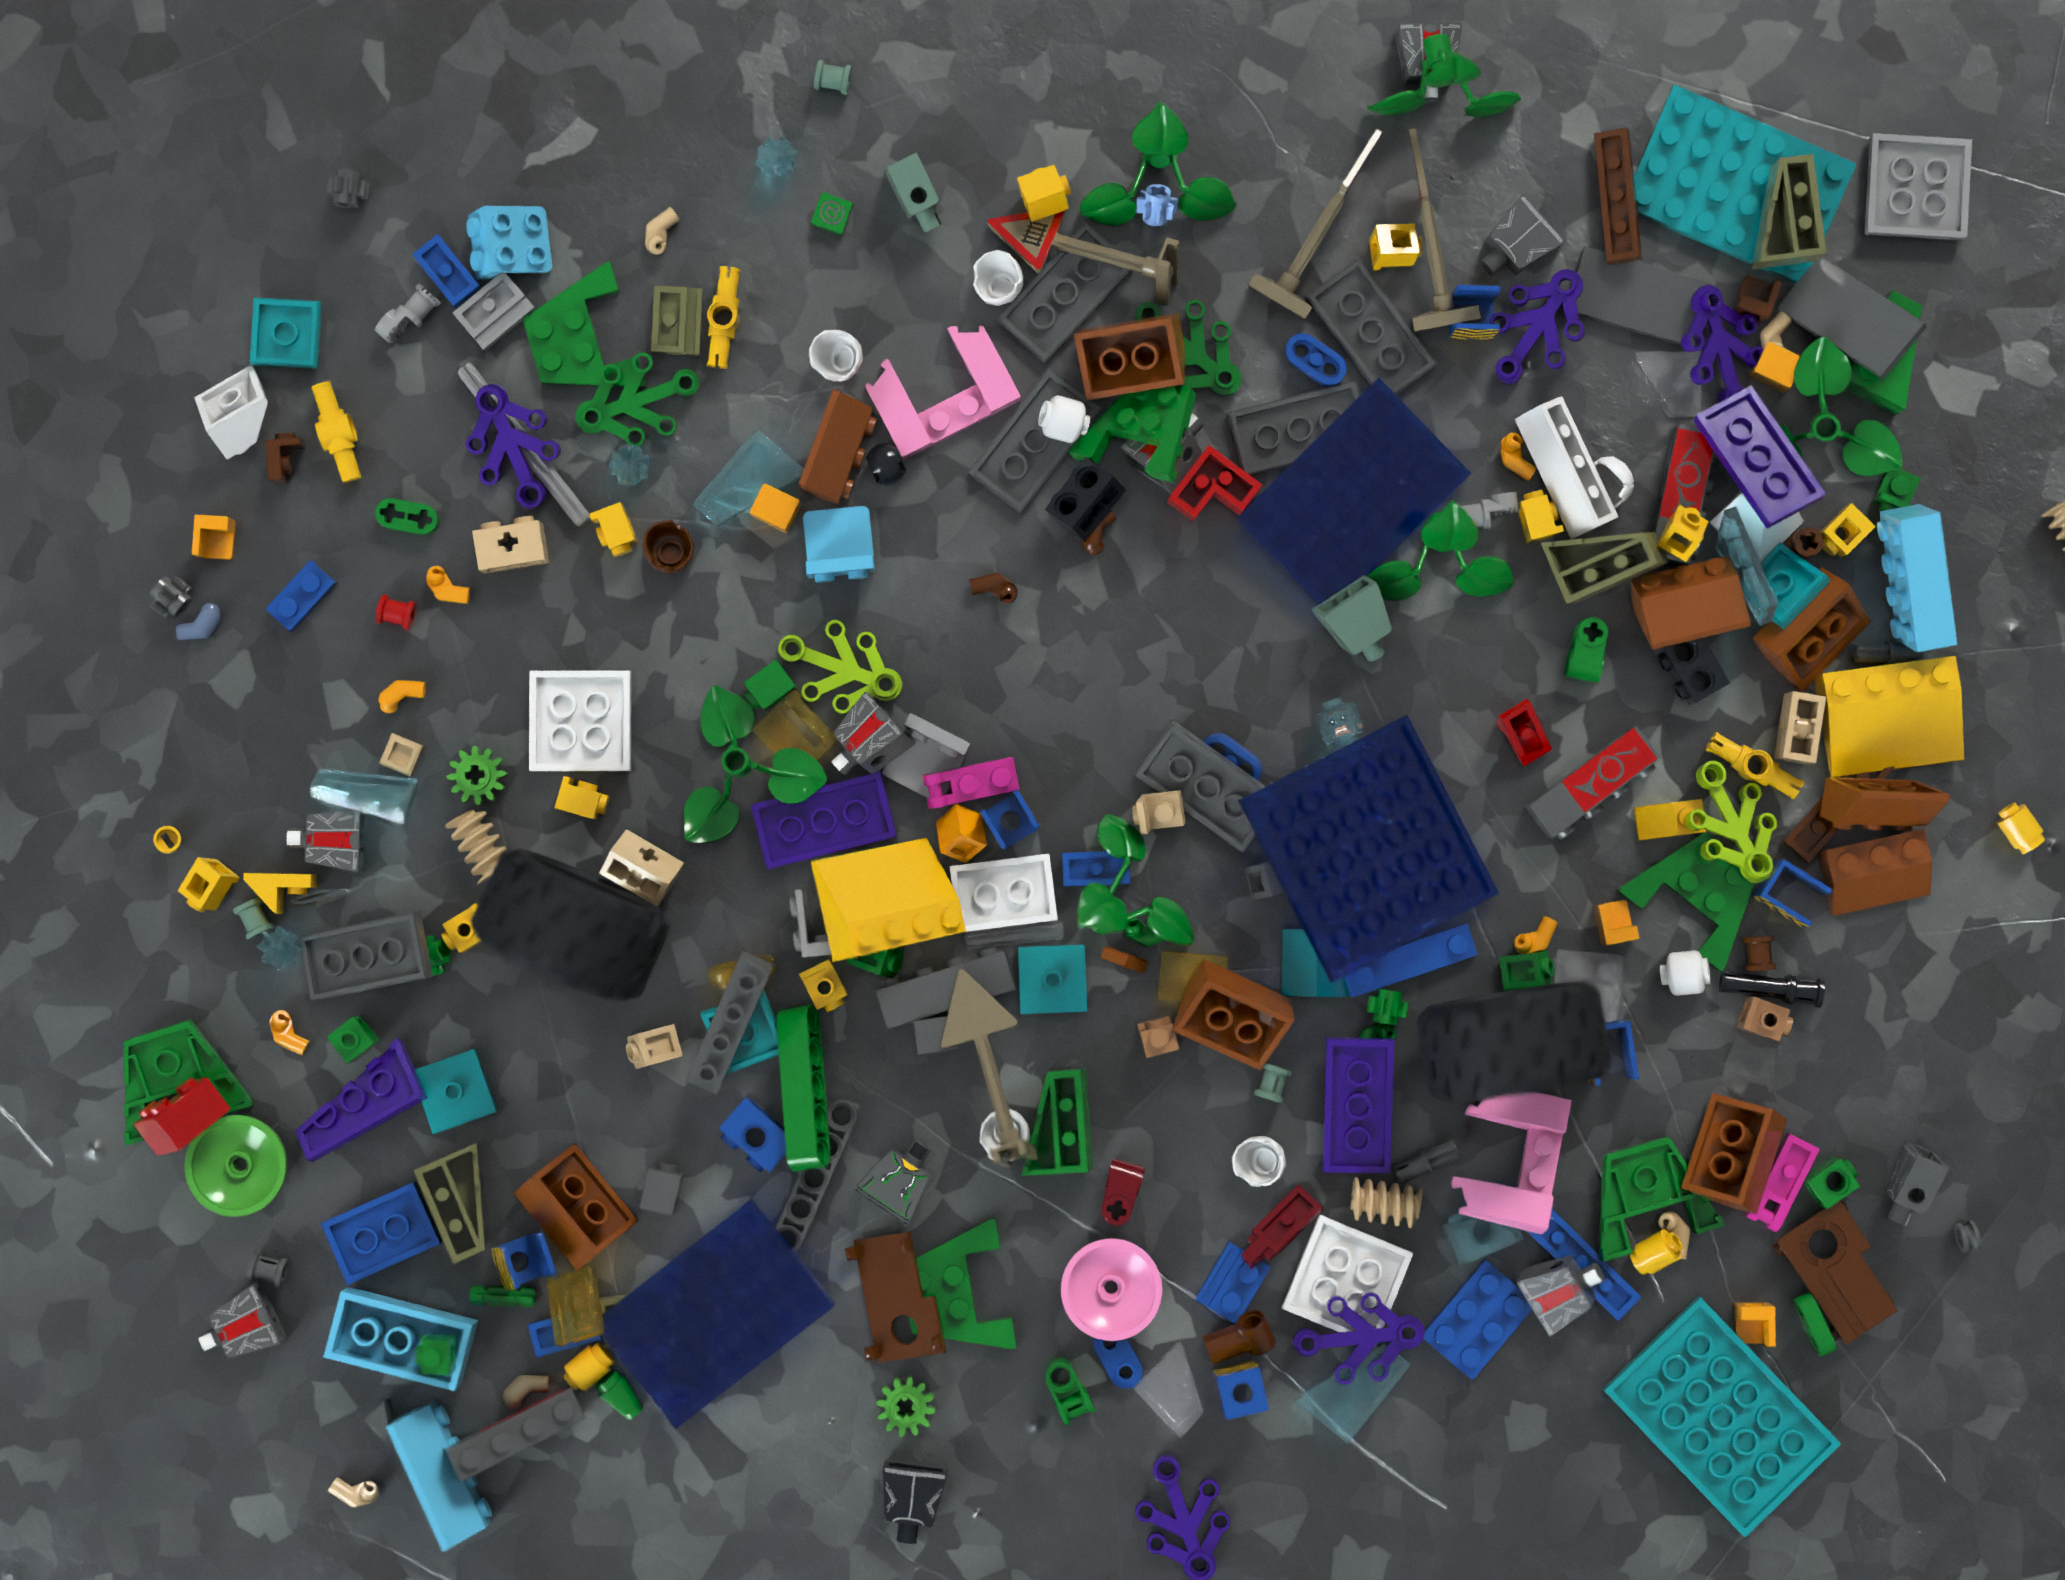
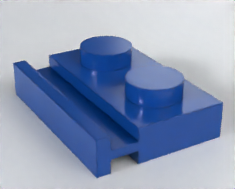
M1228 1241L1194 1299L1236 1324L1238 1318L1244 1314L1271 1266L1261 1261L1251 1269L1242 1261L1241 1254L1245 1250Z

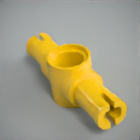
M720 266L717 295L713 296L712 304L707 312L709 321L708 336L711 337L706 366L716 368L719 357V368L728 369L730 342L734 340L735 331L740 324V317L738 315L739 299L736 296L741 270L731 267L730 277L728 278V266ZM722 310L732 313V319L726 325H719L715 322L716 315Z
M330 381L311 386L320 412L318 416L319 422L315 423V427L324 451H329L330 455H334L342 483L361 478L353 452L355 448L354 442H357L358 438L350 415L348 413L344 414L343 409H339Z
M1717 731L1710 738L1713 742L1708 743L1705 750L1731 763L1730 767L1737 770L1739 776L1743 779L1756 781L1765 787L1770 785L1788 795L1791 799H1795L1800 791L1797 789L1802 788L1804 781L1780 769L1779 764L1773 761L1766 751L1754 750L1745 744L1740 746L1720 735ZM1752 756L1757 757L1762 765L1761 771L1757 775L1751 773L1748 769V761Z

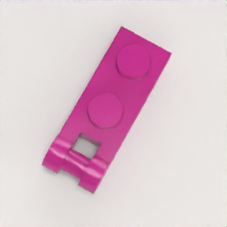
M1013 757L922 775L924 786H928L930 796L927 798L928 809L1012 792L1017 789L1020 790ZM949 781L951 793L942 794L940 783Z
M1787 1133L1775 1156L1757 1214L1746 1212L1745 1216L1753 1221L1758 1219L1766 1223L1767 1228L1777 1232L1781 1228L1820 1149ZM1768 1199L1778 1203L1773 1212L1764 1208Z

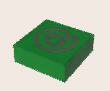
M821 192L811 225L843 236L854 205L850 201Z

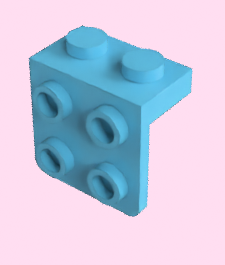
M482 206L468 215L469 219L467 220L466 229L472 243L470 264L471 268L475 271L476 281H488L501 273H547L552 269L547 217L543 207Z
M856 506L808 511L803 515L807 561L805 563L809 579L815 578L816 583L835 581V576L848 575V579L868 578V573L875 572L870 512L867 507Z

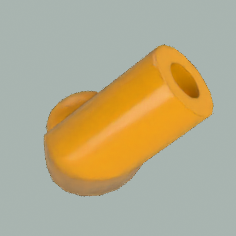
M1514 432L1509 433L1502 439L1500 444L1502 463L1507 469L1529 481L1537 467L1522 458V437Z
M432 566L428 569L426 583L438 600L469 603V587L453 586L444 569L440 566Z
M394 681L380 692L378 697L380 709L384 713H394L397 711L398 703L404 697L425 698L426 682Z
M1543 916L1537 931L1519 934L1515 937L1513 943L1516 951L1519 954H1527L1546 950L1559 922Z
M284 1010L274 1012L270 1018V1028L275 1043L303 1056L309 1047L310 1041L295 1034L288 1012Z

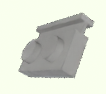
M501 273L456 309L453 314L486 352L521 323L523 318L535 311L536 308L506 273Z

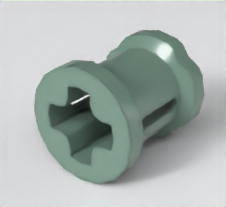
M818 60L814 90H820L821 87L841 91L842 95H847L850 87L852 65L838 67L827 65L824 60Z
M260 897L247 901L233 909L234 914L240 916L246 928L247 934L245 937L247 940L256 938L275 928L273 923H269L260 904L263 901Z
M1265 1063L1263 1066L1265 1072L1260 1087L1255 1089L1254 1095L1283 1103L1284 1099L1281 1095L1287 1077H1291L1292 1071Z

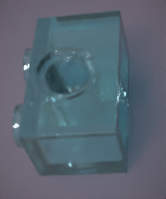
M1459 1212L1447 1218L1449 1223L1442 1225L1454 1257L1460 1266L1523 1241L1518 1228L1462 1215ZM1479 1221H1486L1489 1225L1488 1234L1484 1238H1475L1473 1235L1474 1225Z

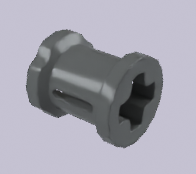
M254 1251L248 1265L246 1278L248 1281L258 1279L274 1283L275 1287L280 1288L286 1278L289 1259L282 1258L277 1260L261 1256V1252Z

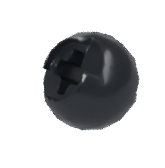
M877 444L870 449L866 456L878 484H895L906 473L901 456L894 444Z

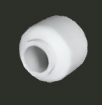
M1059 395L1043 403L1038 418V425L1042 427L1045 436L1067 443L1075 442L1080 434L1085 435L1090 424V416L1086 415L1085 405L1082 402Z
M1698 951L1672 952L1667 957L1666 965H1660L1662 985H1669L1671 993L1675 996L1700 994L1704 991L1705 985L1711 983L1708 958H1702Z

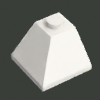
M250 365L194 397L206 432L226 459L244 453L250 446L256 443L268 404L256 369Z
M1740 490L1709 523L1756 567L1779 542L1783 543L1804 520L1798 512L1766 529Z

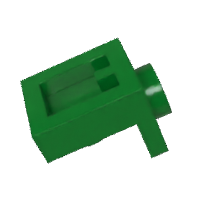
M1902 469L1885 472L1871 502L1880 506L1879 511L1911 506L1910 502L1921 478Z
M900 946L847 959L846 963L877 975L894 978L903 965L905 948Z
M1547 951L1499 957L1503 990L1551 984V978L1554 976L1553 960L1548 958Z

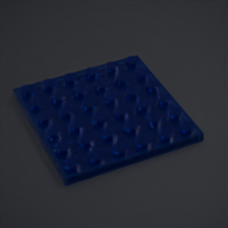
M1408 715L1238 800L1330 982L1339 980L1499 894Z

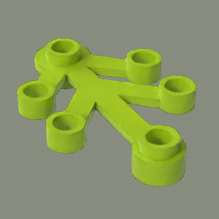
M839 620L829 621L825 627V632L833 640L841 660L805 647L803 640L796 635H787L779 642L778 651L785 661L797 662L801 659L836 673L816 683L808 682L804 684L801 694L808 702H816L821 698L822 694L854 680L866 684L867 686L849 695L838 694L833 699L832 705L834 710L839 714H847L865 692L880 701H891L902 690L900 675L893 669L885 668L876 648V637L871 632L860 633L856 643L858 648L866 653L873 672L859 667L846 639V628ZM833 624L841 626L842 631L840 635L832 636L829 633V629ZM870 636L873 639L872 646L869 648L862 647L860 644L861 638ZM795 643L798 645L799 651L796 655L787 654L786 648L789 644ZM883 679L891 680V689L888 691L881 690L879 687L880 681ZM809 686H815L818 689L816 697L808 698L805 691ZM840 698L848 699L849 706L847 709L839 710L836 703Z
M1709 761L1701 765L1696 772L1697 783L1702 788L1709 790L1725 822L1708 816L1701 809H1695L1685 816V824L1692 831L1704 829L1735 841L1740 852L1723 847L1719 840L1711 839L1701 845V856L1707 861L1720 859L1739 867L1743 877L1752 883L1765 881L1771 875L1773 869V862L1767 854V849L1772 831L1777 827V820L1771 813H1763L1755 818L1754 828L1758 833L1753 846L1748 833L1756 802L1762 796L1760 787L1755 783H1748L1739 789L1738 797L1741 801V806L1737 815L1722 786L1726 780L1724 766L1717 761ZM1705 772L1711 775V782L1707 780ZM1747 789L1753 792V799L1747 796ZM1693 815L1699 817L1700 825L1694 823ZM1762 819L1768 821V829L1762 825ZM1709 845L1715 848V855L1709 852ZM1751 862L1756 863L1758 867L1757 872L1752 868Z

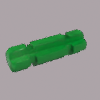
M473 1285L470 1288L469 1300L472 1305H484L485 1302H489V1306L516 1307V1304H520V1307L532 1308L536 1302V1291L531 1287H521V1290H504L503 1286H489V1289H485V1285Z

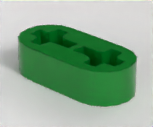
M386 498L380 501L375 509L377 522L390 530L429 536L434 534L440 525L438 512L425 504ZM391 505H395L394 509L405 515L404 519L395 517L391 523H388V518L383 516L384 510H390ZM424 511H427V516L432 518V523L425 524L424 529H421V524L412 521L411 515L421 517Z
M1807 1292L1794 1298L1793 1303L1818 1355L1822 1357L1837 1350L1831 1332L1811 1293Z

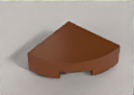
M1108 946L1103 948L1100 957L1144 974L1148 962L1144 959Z

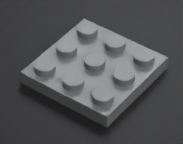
M1872 133L1869 136L1864 235L1960 241L1967 239L1972 139Z

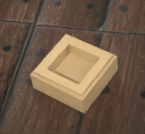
M392 733L379 764L412 777L425 746Z

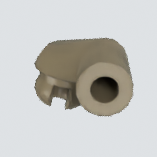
M520 1375L516 1377L503 1391L502 1400L505 1407L510 1410L520 1408L522 1400L529 1392L548 1393L549 1376Z

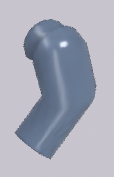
M213 603L205 604L194 623L177 624V639H203L211 636L221 620L219 607Z

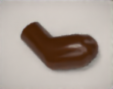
M1111 510L1086 542L1081 540L1083 549L1087 550L1090 555H1098L1104 549V544L1101 542L1102 530L1116 520Z
M992 573L969 579L973 595L990 591L1006 604L1014 602L1017 598L1018 589L1016 585L1001 573Z

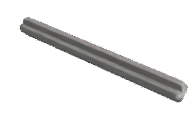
M471 363L465 364L457 372L458 376L475 397L480 388L488 385ZM493 394L489 396L490 405L496 407L498 404V398ZM507 415L511 427L526 433L514 417ZM520 446L527 464L573 523L579 527L590 519V513L550 462L543 460L538 453Z

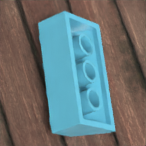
M433 1400L397 1417L386 1426V1429L442 1552L485 1529L491 1523L489 1517L492 1516V1512L487 1500L484 1497L480 1499L475 1488L478 1485L476 1475L462 1482L457 1480L443 1449L458 1442L459 1439L457 1436L452 1437L447 1427L450 1424V1420L445 1408L442 1405L438 1407L436 1400Z

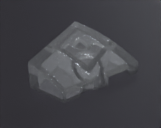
M1667 351L1636 352V359L1667 418L1694 419L1698 413L1702 412V384H1695L1690 377V371L1693 366L1697 365L1702 353L1701 351L1691 353Z
M1178 1341L1157 1361V1365L1133 1389L1181 1438L1199 1419L1203 1409L1184 1346Z

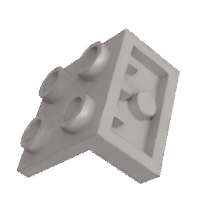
M910 713L904 724V730L916 744L887 764L882 774L929 798L928 786H924L922 775L960 767L971 744ZM949 781L940 783L942 794L947 793L950 787Z
M803 889L795 890L796 897L790 898L792 918H798L799 931H793L795 951H801L802 958L832 955L827 934L815 936V943H812L807 893Z

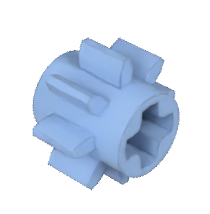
M1150 185L1146 188V191L1141 190L1140 197H1137L1136 213H1143L1142 219L1148 225H1165L1167 220L1172 221L1174 213H1177L1178 198L1170 197L1171 190L1164 185Z

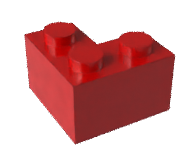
M1208 445L1170 495L1167 503L1193 523L1212 497H1215L1240 516L1259 492L1262 484L1212 446Z
M191 1077L176 1088L178 1094L168 1101L167 1098H164L158 1103L153 1101L139 1111L141 1118L134 1122L133 1125L157 1156L180 1151L231 1109L207 1077L197 1080Z

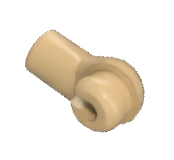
M671 207L667 208L646 225L645 246L652 254H661L666 250L667 229L680 220Z
M1780 311L1762 330L1760 339L1763 350L1768 342L1785 348L1782 344L1781 334L1792 323V319L1786 313Z
M1672 1211L1665 1212L1659 1217L1658 1225L1661 1229H1665L1669 1233L1673 1232L1678 1236L1683 1247L1680 1251V1259H1687L1690 1228L1678 1214Z
M337 1477L328 1489V1492L353 1508L370 1504L379 1495L378 1486L373 1481L350 1486Z

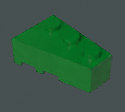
M1894 290L1884 296L1920 320L1922 305ZM1917 340L1884 380L1850 359L1852 378L1846 390L1893 415L1906 410Z
M1086 1068L1047 1072L1033 1134H1031L1029 1142L1035 1146L1038 1158L1034 1160L1026 1158L1021 1176L1078 1173L1094 1169Z

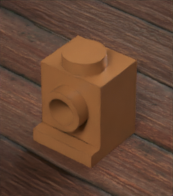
M1746 996L1736 1027L1771 1040L1780 1041L1781 1036L1787 1037L1793 1025V1018L1789 1017L1790 1009L1754 996ZM1767 1014L1774 1016L1771 1026H1767L1764 1022Z
M1170 1016L1137 1024L1146 1058L1179 1050Z

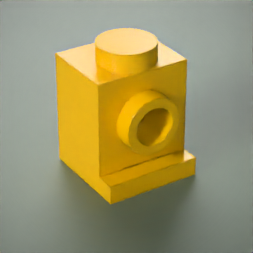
M1415 223L1376 224L1369 239L1373 271L1380 270L1381 267L1414 266L1417 257L1422 254V239L1416 234Z
M1543 490L1523 495L1524 501L1518 503V514L1526 543L1557 536L1564 532L1562 525H1555L1554 521L1558 520L1555 503L1553 501L1549 502L1547 494L1544 495Z
M621 502L589 514L595 524L600 523V527L596 528V532L603 547L608 545L614 557L631 552V546L638 543L626 509Z
M1851 503L1843 507L1820 531L1824 542L1822 549L1830 556L1834 557L1838 554L1840 557H1844L1876 526ZM1838 528L1845 531L1846 537L1844 540H1841L1836 535Z
M1679 504L1667 521L1657 546L1687 562L1703 540V534L1709 521L1702 518L1697 509L1692 507L1685 508ZM1674 532L1688 539L1686 546L1671 538Z
M563 776L555 804L556 809L598 820L599 814H605L609 795L598 793V785L579 780L577 786H573L575 779Z
M198 857L179 887L178 892L188 899L186 903L193 909L200 912L205 910L216 911L232 883H237L240 877L217 859Z
M475 903L467 910L442 924L446 931L441 933V936L451 951L456 948L459 953H464L481 943L471 925L472 917L479 903ZM462 924H468L471 929L470 934L466 937L460 934V926Z
M831 959L799 974L817 1010L824 1007L827 1013L845 1004L842 998L849 994ZM822 981H827L831 985V990L828 994H822L818 989Z

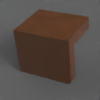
M1746 275L1742 280L1733 310L1741 316L1746 314L1753 315L1757 322L1763 324L1771 316L1782 281L1775 279L1769 283Z

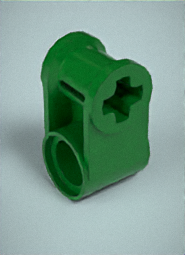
M1589 617L1575 625L1565 663V677L1593 683L1599 682L1603 670L1604 651L1608 636L1607 625L1602 619ZM1593 624V630L1598 632V636L1588 641V635L1583 634V630Z
M1064 1357L1051 1359L1045 1367V1379L1065 1426L1071 1424L1072 1419L1088 1411L1091 1414L1096 1412L1084 1384L1082 1385L1073 1364ZM1059 1367L1065 1368L1069 1371V1377L1064 1382H1056L1051 1378L1052 1371Z

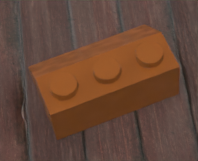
M1179 313L1087 328L1074 334L1086 400L1185 383V344Z
M833 389L799 481V486L803 493L839 506L843 498L849 500L855 481L850 480L854 467L860 469L866 450L862 449V445L866 436L872 437L878 420L873 417L874 410L872 407Z
M1728 556L1712 558L1687 566H1679L1658 573H1650L1630 580L1632 610L1652 650L1750 626V618L1739 576Z
M1823 567L1820 571L1826 574L1831 582L1785 630L1770 620L1752 638L1763 656L1800 692H1803L1871 623L1850 584Z
M1826 777L1820 817L1833 822L1832 826L1839 829L1850 830L1853 829V825H1862L1865 829L1882 830L1883 825H1891V828L1896 830L1912 831V826H1927L1949 802L1950 794L1916 780Z
M1914 829L1912 831L1823 849L1817 854L1824 884L1833 889L1831 894H1827L1831 916L1931 895L1932 859L1925 829Z
M1203 959L1187 983L1173 1025V1031L1261 1070L1295 1019L1290 998Z
M1712 1093L1681 1188L1722 1205L1757 1214L1787 1119L1774 1109Z
M575 1143L534 1174L513 1193L577 1271L638 1221Z

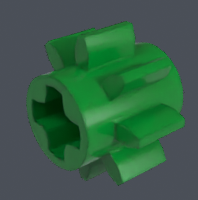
M434 935L426 936L433 976L446 972L444 964L449 963L451 958L448 946L441 939L436 941Z
M1378 989L1377 997L1369 996L1366 1011L1374 1013L1373 1022L1398 1026L1399 1017L1407 1018L1409 1002L1402 1001L1403 992Z

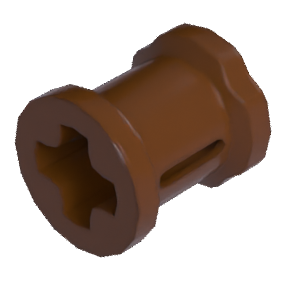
M1807 527L1792 533L1787 539L1786 547L1805 560L1812 555L1818 554L1822 550L1824 542L1822 534L1816 528ZM1804 537L1808 538L1807 545L1810 547L1806 550L1801 548L1803 543L1800 539Z
M1773 935L1743 938V943L1747 944L1748 965L1745 966L1746 971L1776 969V964L1772 962L1771 942L1774 941Z

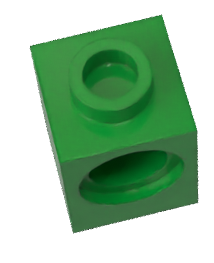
M775 659L744 682L748 690L743 694L754 709L761 706L766 712L798 688Z
M362 1015L353 1016L327 1036V1039L346 1064L357 1061L381 1042Z
M1832 1156L1809 1172L1803 1182L1819 1207L1825 1209L1830 1208L1860 1187L1855 1179L1858 1173L1847 1159L1843 1161L1835 1156ZM1832 1172H1837L1840 1178L1839 1184L1836 1188L1830 1190L1826 1185L1827 1176Z

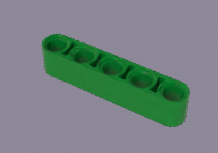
M813 1004L782 1009L777 1014V1033L787 1162L790 1169L794 1172L827 1167L830 1162V1142L820 1015Z

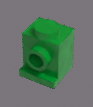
M421 1335V1344H418L416 1349V1364L421 1365L422 1375H449L456 1369L457 1335Z

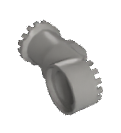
M419 283L416 286L417 291L404 306L399 305L396 310L391 309L376 325L375 332L388 343H393V338L397 340L396 335L400 337V333L405 331L404 329L407 328L411 321L421 328L423 325L422 320L432 308L440 306L441 302Z
M1516 492L1488 496L1487 499L1480 500L1478 504L1461 506L1470 515L1476 526H1483L1484 529H1490L1491 527L1490 516H1494V514L1495 516L1498 514L1503 515L1502 512L1504 511L1505 514H1508L1509 510L1510 513L1519 511Z

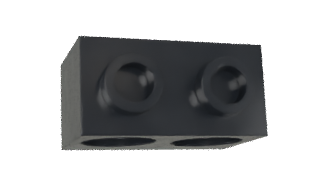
M1086 457L1073 470L1071 477L1060 491L1051 498L1045 510L1059 525L1086 542L1126 489L1112 474Z
M1705 638L1679 643L1685 645L1689 651L1686 661H1680L1676 658L1674 649L1677 644L1657 649L1659 654L1656 655V659L1664 672L1671 673L1676 682L1673 684L1674 691L1682 702L1686 700L1689 705L1697 703L1730 684ZM1695 672L1702 674L1706 681L1705 687L1701 691L1695 689L1691 684V677Z

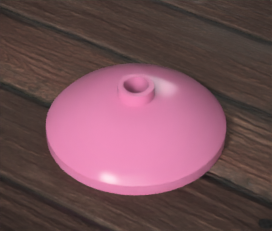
M1101 1239L1082 1247L1070 1259L1062 1276L1061 1297L1067 1315L1081 1331L1101 1340H1123L1138 1334L1153 1320L1161 1303L1162 1282L1156 1264L1142 1248L1122 1239ZM1108 1281L1116 1282L1117 1289L1115 1292L1109 1293L1105 1290L1104 1286Z

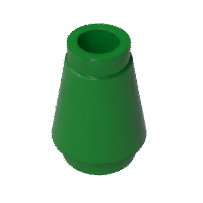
M614 1369L596 1384L595 1388L599 1391L598 1396L622 1416H625L628 1421L642 1411L643 1406L640 1404L624 1373L620 1374Z

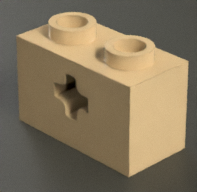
M524 516L513 519L514 524L501 526L499 521L480 524V530L472 531L478 570L485 574L549 563L543 523L539 520H534L533 516ZM509 536L518 541V544L512 546L513 551L503 546V544L509 541Z
M1795 691L1784 694L1774 760L1804 765L1816 763L1826 702L1825 696Z
M626 829L610 850L599 874L658 907L673 886L684 862Z

